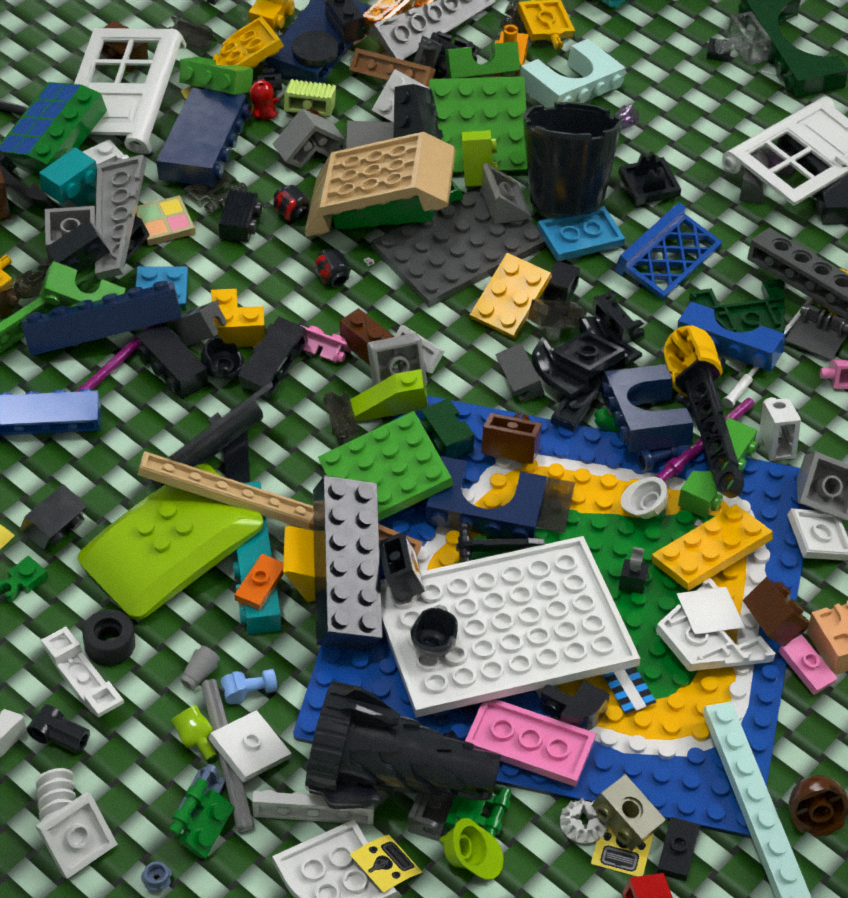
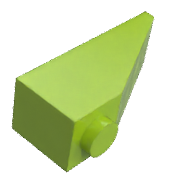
M422 370L396 373L348 400L351 423L400 415L412 411L417 412L427 407V390Z

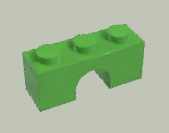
M515 41L491 44V57L484 64L475 62L471 47L445 50L448 78H468V76L476 75L477 78L491 77L493 73H500L501 77L513 76L514 71L520 70L518 42Z
M202 57L180 59L179 83L234 95L250 92L253 68L235 64L216 65V60Z
M53 261L47 270L39 297L45 299L51 305H62L69 308L77 306V303L83 300H92L93 302L101 300L107 294H124L126 288L101 280L94 293H84L75 284L77 270Z

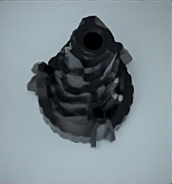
M332 680L316 726L307 767L305 788L310 794L322 796L329 808L380 807L382 799L377 791L386 792L393 790L405 793L424 792L440 797L442 792L474 800H491L501 755L473 748L474 744L467 741L443 736L438 731L421 726L418 721L412 718L401 716L376 695L362 687Z

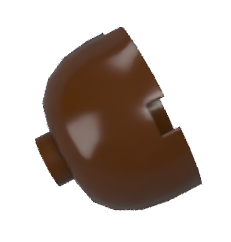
M814 775L799 781L793 788L789 798V809L793 824L802 833H804L803 830L813 831V836L828 835L842 828L845 824L844 819L848 814V795L839 782L823 775Z

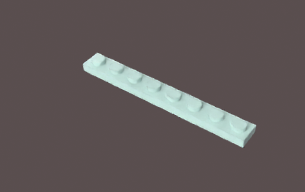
M732 701L705 706L702 711L775 897L811 898Z

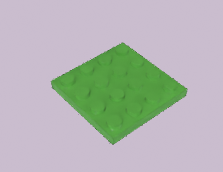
M524 76L429 79V89L432 90L438 114L436 118L438 129L442 130L443 133L441 140L454 146L456 150L453 174H464L462 132L491 130V139L496 138L497 153H492V159L498 162V170L500 172H528L523 115L526 111Z
M415 411L318 456L327 476L377 483L378 521L454 485L452 477Z

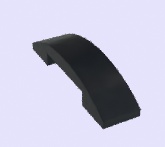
M0 150V167L6 184L24 200L43 209L59 208L35 183L27 190L11 174L17 166Z

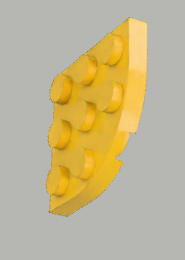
M260 16L227 38L221 44L222 48L219 55L215 53L213 60H216V65L235 64L254 68L263 59L276 55L284 45L263 17Z

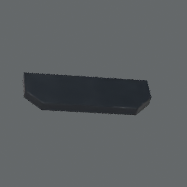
M247 431L224 448L225 478L241 483L250 482Z

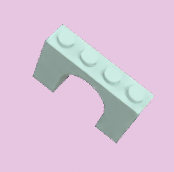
M589 39L571 45L567 65L582 75L583 78H568L559 75L539 59L522 65L519 76L525 77V92L544 105V107L550 108L554 107V102L584 103L621 87L626 67Z

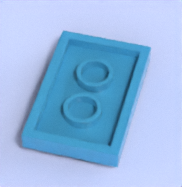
M605 206L594 213L558 216L538 221L537 225L538 231L556 261L621 247L625 243V237Z

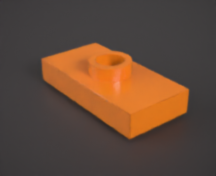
M261 554L234 594L235 601L260 611L284 575V562Z

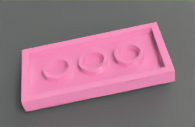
M494 699L482 702L465 741L473 743V748L500 754V761L576 787L595 742L596 733Z

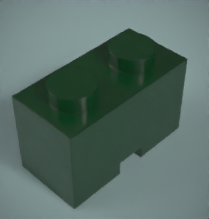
M449 398L422 408L420 422L438 454L443 457L457 459L474 452L475 434L465 420L459 422L457 419L459 412Z

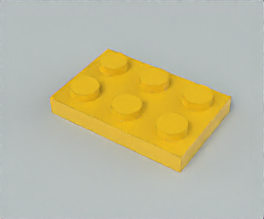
M506 253L471 311V319L515 339L552 278L551 272Z

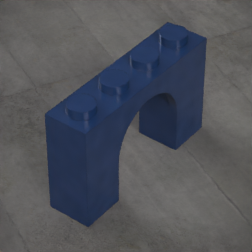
M666 364L605 371V382H601V394L603 398H607L608 411L613 412L614 425L620 428L621 441L626 442L629 452L693 444L694 422L687 408L648 411L636 407L639 404L672 399V376Z
M440 457L452 477L454 485L429 497L426 506V523L438 527L444 526L458 529V525L461 522H466L469 525L468 532L505 539L535 538L546 494L547 476L520 472L516 492L511 501L499 508L485 509L471 504L462 494L467 475V461Z

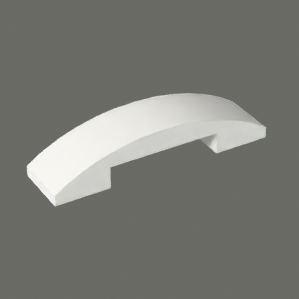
M67 627L41 639L42 645L64 680L80 701L94 715L100 717L124 704L123 698L109 681H104L83 654L80 643Z

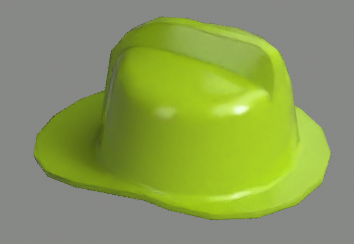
M460 819L456 822L454 828L439 839V843L444 847L446 859L451 865L457 868L468 869L476 876L485 880L494 879L500 874L503 868L504 857L498 841L471 819Z

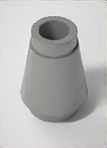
M201 646L199 650L196 649L183 676L180 678V682L187 688L194 690L196 686L218 668L219 656L206 646Z

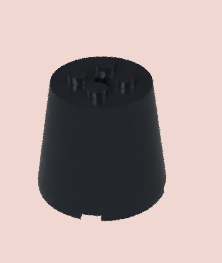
M554 102V107L544 108V105L540 104L527 109L523 115L531 204L542 211L559 215H586L600 210L603 207L619 142L622 118L619 115L611 116L609 109L575 102Z

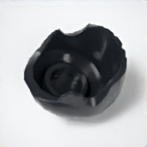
M221 336L211 337L204 345L200 354V361L207 368V375L214 378L232 379L238 375L240 367L244 364V358L235 343H225Z
M428 608L422 611L410 630L414 647L425 656L441 657L446 655L456 644L458 621L453 614L441 608Z

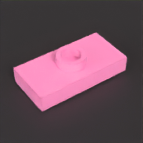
M802 634L791 640L785 647L781 646L778 652L813 695L834 684L838 679Z

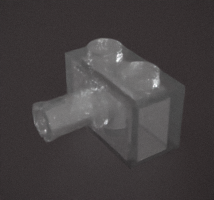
M752 11L732 15L729 23L728 38L715 41L716 52L720 55L736 50L746 65L768 61L772 39Z

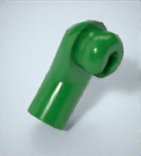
M607 409L596 410L594 414L596 419L594 421L598 427L609 432H620V428L615 427L613 418L608 415Z

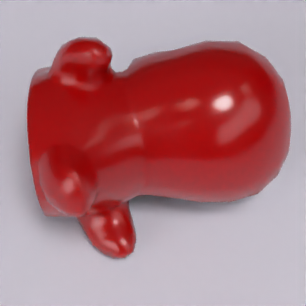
M265 80L255 82L250 88L251 102L254 105L252 114L254 118L260 120L275 118L278 115L275 104L280 102L279 98H273V86Z

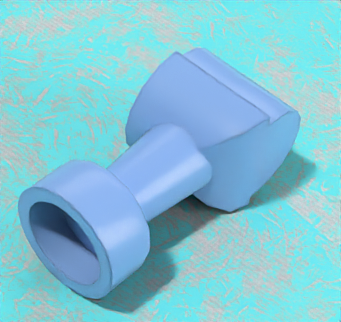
M273 669L262 671V677L248 679L245 678L244 673L236 671L225 675L220 681L226 703L239 705L243 703L247 693L263 688L266 693L278 691Z

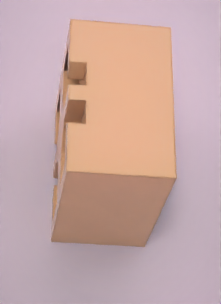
M847 601L842 606L836 604L832 609L826 607L812 612L806 631L822 659L835 675L848 671Z

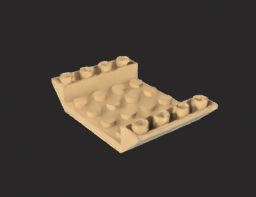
M420 132L331 152L316 177L305 228L306 237L312 235L320 236L329 232L332 214L337 215L352 209L360 210L366 206L386 204L398 199H410L418 195L424 211L440 210L447 207L454 167L455 147L432 135Z

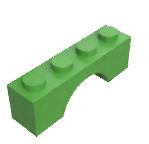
M728 417L726 425L737 456L739 469L743 472L747 463L746 458L748 456L752 457L758 447V442L755 441L757 430ZM728 461L724 464L722 470L726 467ZM711 470L692 471L680 490L678 506L706 519L713 510L717 511L723 501V494L718 492L714 482L716 475ZM732 480L729 483L727 489L732 485L734 480Z

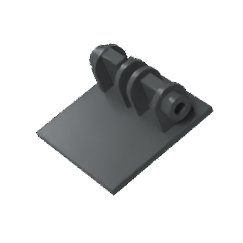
M803 304L800 310L801 315L785 339V342L831 361L848 335L847 319L836 315L833 316L831 312L827 317L825 316L826 310L823 309L821 314H819V308L808 304V306Z

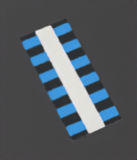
M636 667L602 674L625 714L657 703Z

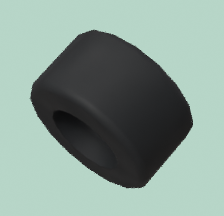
M112 609L101 610L92 614L85 621L82 635L84 649L89 659L97 664L110 666L122 663L132 655L135 648L133 623L127 615ZM106 634L118 635L112 641L99 640Z

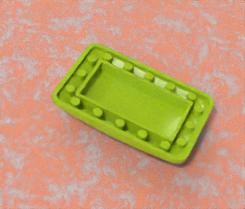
M207 464L194 466L195 468L219 475ZM165 484L91 540L79 552L78 561L91 578L130 618L139 620L149 616L259 533L263 528L264 520L259 512L228 505Z

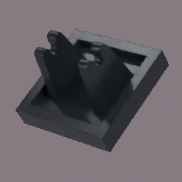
M653 151L649 152L648 157L644 153L640 154L637 163L619 166L618 174L635 206L681 196V187L664 157L655 158Z

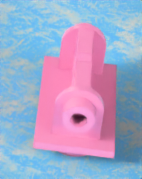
M310 325L309 328L302 326L306 329L308 343L302 351L316 355L321 347L323 349L319 356L334 363L344 362L346 357L344 351L351 353L345 338L336 334H332V336L326 335L315 326Z

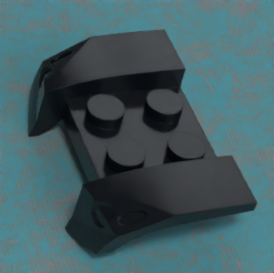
M578 317L580 335L553 350L546 339L541 338L532 352V364L535 371L548 386L572 398L589 388V379L616 363L625 367L641 358L642 352L613 335L599 318Z

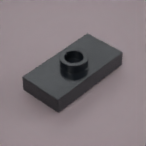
M674 817L670 818L657 869L658 874L664 873L665 876L687 881L700 824Z

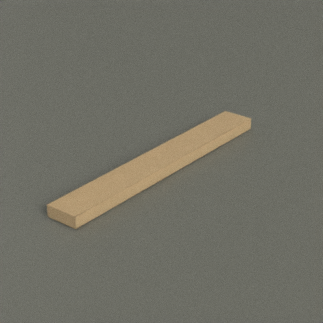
M144 451L137 474L139 476L228 505L256 511L262 516L314 531L309 528V523L313 517L312 505Z

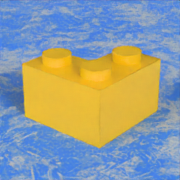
M257 0L248 12L249 23L262 16L272 30L277 33L279 29L283 28L288 16L293 14L295 3L293 0Z
M237 289L211 290V302L218 300L220 304L218 306L226 319L225 326H221L217 318L213 319V323L218 330V334L215 336H221L225 343H235L237 347H253L258 343L260 344L265 337L263 306L238 307Z

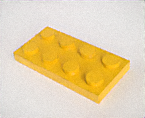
M735 504L653 553L652 563L689 591L773 540V531Z

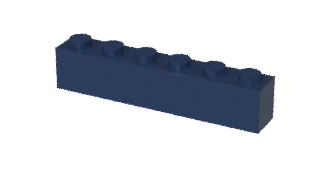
M159 281L154 283L153 287L145 289L135 287L128 290L125 294L117 295L116 293H111L103 296L101 300L93 302L92 300H83L78 302L77 306L69 308L59 306L45 314L40 312L31 313L22 320V329L30 356L180 319L182 318V311L174 281L169 283L168 281Z

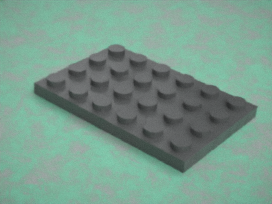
M482 186L464 194L463 199L448 203L447 207L440 210H434L432 221L406 223L372 240L371 249L428 307H431L493 275L506 253L524 259L547 247L537 227L529 219L494 225L481 191Z

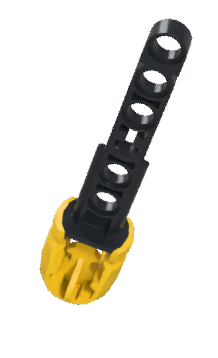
M693 325L679 327L671 333L664 346L665 362L672 376V385L679 394H683L689 399L711 472L716 475L714 482L718 492L727 498H735L743 490L744 479L739 469L737 456L723 415L724 411L714 380L723 373L714 342L705 330ZM728 461L726 467L722 470V467ZM732 480H734L732 485L727 489L729 483Z

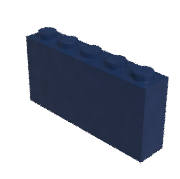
M310 0L307 7L300 11L294 23L289 25L286 33L279 37L284 47L276 55L265 58V62L267 63V69L274 68V73H281L282 79L288 81L291 79L294 81L302 80L308 83L311 81L312 83L322 84L354 42L347 44L342 42L325 16V0ZM353 0L359 12L365 18L366 27L369 24V5ZM312 30L330 33L338 42V56L332 63H324V66L321 67L302 65L292 54L293 40L301 33Z
M192 88L156 160L158 179L215 187L218 178H222L225 163H228L230 160L232 148H235L237 145L239 133L243 132L244 122L250 117L251 107L247 104V95H234L220 91Z

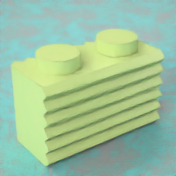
M291 79L284 93V111L298 113L302 108L305 110L311 109L318 111L320 116L331 117L335 106L336 86L334 84L331 86L325 83L317 84L311 81L308 83L307 81H294Z

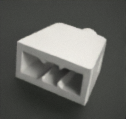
M770 397L764 400L762 404L760 431L770 461L796 459L801 419L790 399L787 398L776 399Z

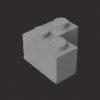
M302 108L274 141L273 146L285 162L301 169L315 151L329 157L331 152H335L345 142V138L332 122Z

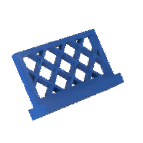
M677 203L620 255L615 267V271L621 276L625 273L629 274L662 301L722 245L721 240L685 214L686 207L681 203ZM684 223L692 229V233H681L680 226ZM677 239L678 246H666L665 240ZM682 239L693 240L695 247H684ZM699 240H706L712 246L700 247ZM662 252L663 260L651 259L650 253ZM667 253H679L680 260H668ZM684 253L696 254L697 260L686 261ZM637 265L647 266L648 273H640L635 267ZM652 266H664L665 274L653 273ZM670 267H681L682 274H671ZM655 280L667 281L668 287L662 290L655 284Z

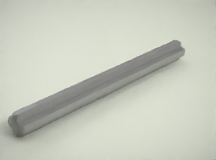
M210 679L204 680L201 685L210 723L215 731L228 723L217 681ZM218 752L230 803L235 807L233 815L237 830L241 833L251 831L253 829V821L243 782Z

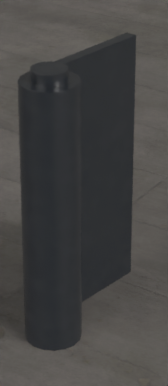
M269 382L222 417L217 412L207 420L210 423L209 427L168 456L167 459L192 467L207 462L263 419V412L255 400L272 388V383ZM151 480L158 489L165 485L164 483Z

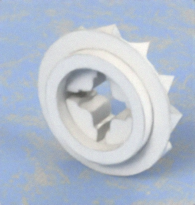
M582 797L580 801H570L568 806L562 809L560 826L563 833L569 839L578 843H592L602 838L606 833L608 824L597 816L595 809L591 806L594 801L588 802ZM582 813H585L587 819H591L588 821L586 829H584L582 821L578 820Z

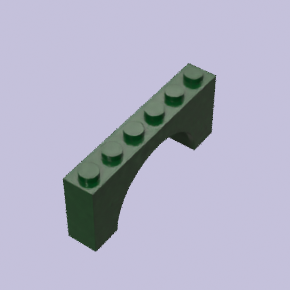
M741 0V4H739L740 16L748 24L749 30L757 38L758 45L762 46L767 59L772 62L776 73L781 76L786 89L791 92L794 99L845 88L848 68L840 56H818L804 52L793 46L782 35L779 25L791 17L798 16L801 0Z

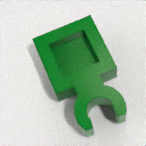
M28 555L7 571L9 579L0 581V594L5 590H10L5 594L8 603L17 598L20 590L28 594L48 578L47 570Z

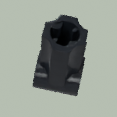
M44 704L26 728L30 737L37 742L47 744L50 741L75 754L84 750L90 737L89 729L64 718V715L57 708L48 704Z

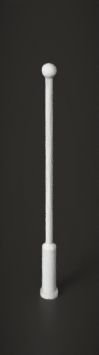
M809 297V299L805 302V305L808 306V304H811L814 299ZM800 310L784 328L785 335L801 315ZM754 366L748 374H744L731 392L722 399L725 407L729 409L734 407L735 402L753 381L752 377L759 369L758 367Z

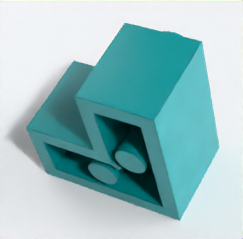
M76 147L39 172L42 191L61 204L70 200L77 206L83 207L96 200V161Z

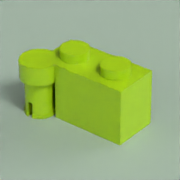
M491 130L462 132L465 186L482 185V171L485 163L498 170V162L492 159V153H497L496 138L491 139Z

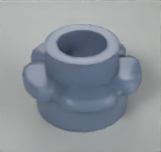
M155 861L145 867L141 880L150 891L164 890L171 883L170 877L172 873L164 863ZM155 876L160 877L158 880L154 879Z

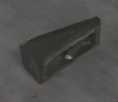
M548 477L537 529L565 533L575 482Z

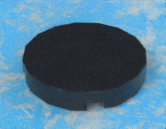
M312 30L303 32L293 40L292 54L302 65L321 67L324 66V63L329 62L330 64L338 56V42L330 33Z

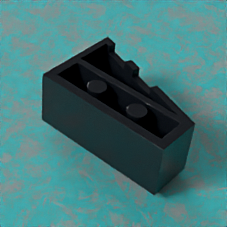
M416 84L396 86L394 93L393 138L425 132L441 140L443 133L442 130L438 129L436 121L438 114L432 90Z

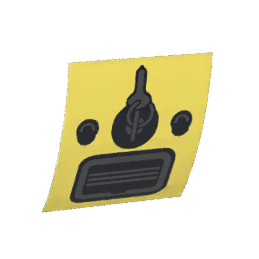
M608 825L606 833L596 842L591 864L634 876H643L654 834L631 852L626 845L618 840L616 833Z
M390 835L373 840L349 854L383 893L404 880L423 873Z

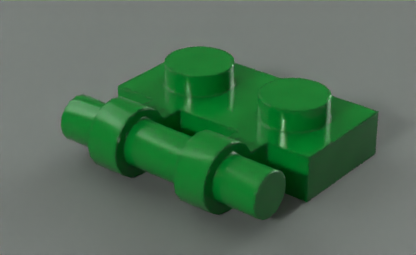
M198 778L194 786H189L185 793L186 799L180 810L176 809L171 818L173 822L168 829L175 836H179L183 829L184 832L179 842L198 858L207 857L235 808L215 790H207L206 794H204L203 792L208 782L202 778ZM195 806H196L197 809H196L195 813L193 814V816L191 817L190 815H191V813L193 812V810H194V808H195Z
M501 787L498 795H492L491 800H474L455 795L443 827L451 830L460 819L469 818L495 838L496 835L500 834L503 814L508 812L511 803L509 800L511 790ZM484 807L492 810L489 818L480 816Z

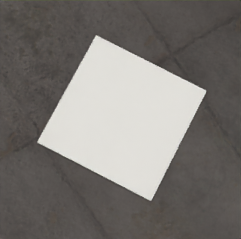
M726 587L676 593L694 634L745 628Z

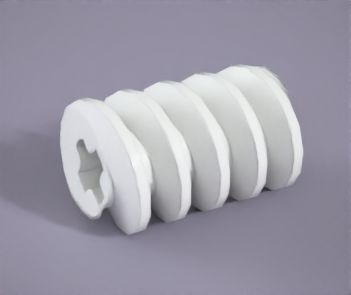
M56 768L48 770L37 778L35 783L38 809L40 811L39 819L41 822L76 799L75 792H73L75 788L72 781L73 772L69 769Z

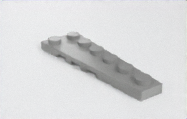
M496 0L432 1L424 6L413 8L405 13L378 21L370 27L390 57L404 60L417 52L423 35L430 38L433 32L437 33L438 31L446 34L495 3Z
M143 154L97 165L96 230L110 250V253L95 262V274L98 280L123 274L146 167V160Z

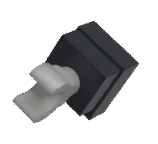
M633 547L631 559L624 560L618 589L643 594L649 568L648 563L642 562L643 548Z

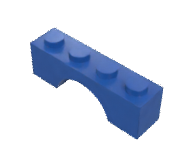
M690 302L678 320V328L693 325L705 330L712 338L717 353L770 372L784 352V333L764 326L749 332L729 331L717 323L714 317V309L694 302Z

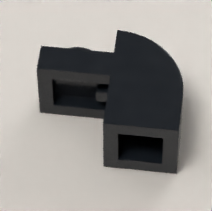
M583 681L573 697L547 684L541 692L540 709L544 710L551 717L559 718L562 722L589 731L599 723L607 711L610 694L586 681Z

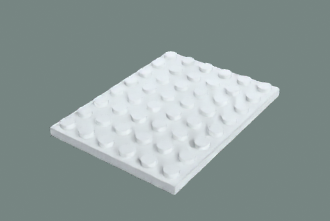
M584 536L421 571L425 592L398 602L386 579L380 580L382 626L416 717L545 688L547 684L554 686L640 666V656ZM428 608L446 610L453 614L458 621L456 644L449 653L441 657H430L421 654L414 647L411 639L410 630L422 611Z

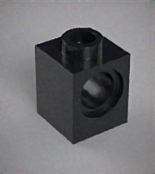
M557 260L550 271L552 278L544 289L543 297L567 305L578 287L580 268Z

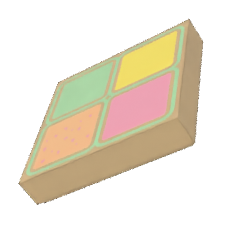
M180 195L137 206L135 216L142 219L150 234L146 239L148 246L195 234V227Z

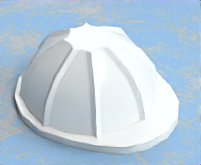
M657 477L638 480L625 489L621 497V506L628 513L640 516L643 519L660 515L664 508L667 507V485L661 478Z

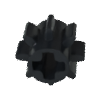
M274 68L263 69V74L257 75V81L265 80L269 82L274 89L273 96H277L276 91L282 90L281 73H274Z

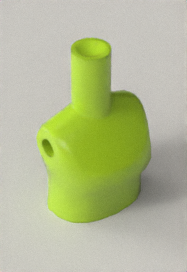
M197 704L184 710L171 720L186 748L198 746L206 761L211 760L217 755L207 740L210 733L214 730L208 720L201 714Z

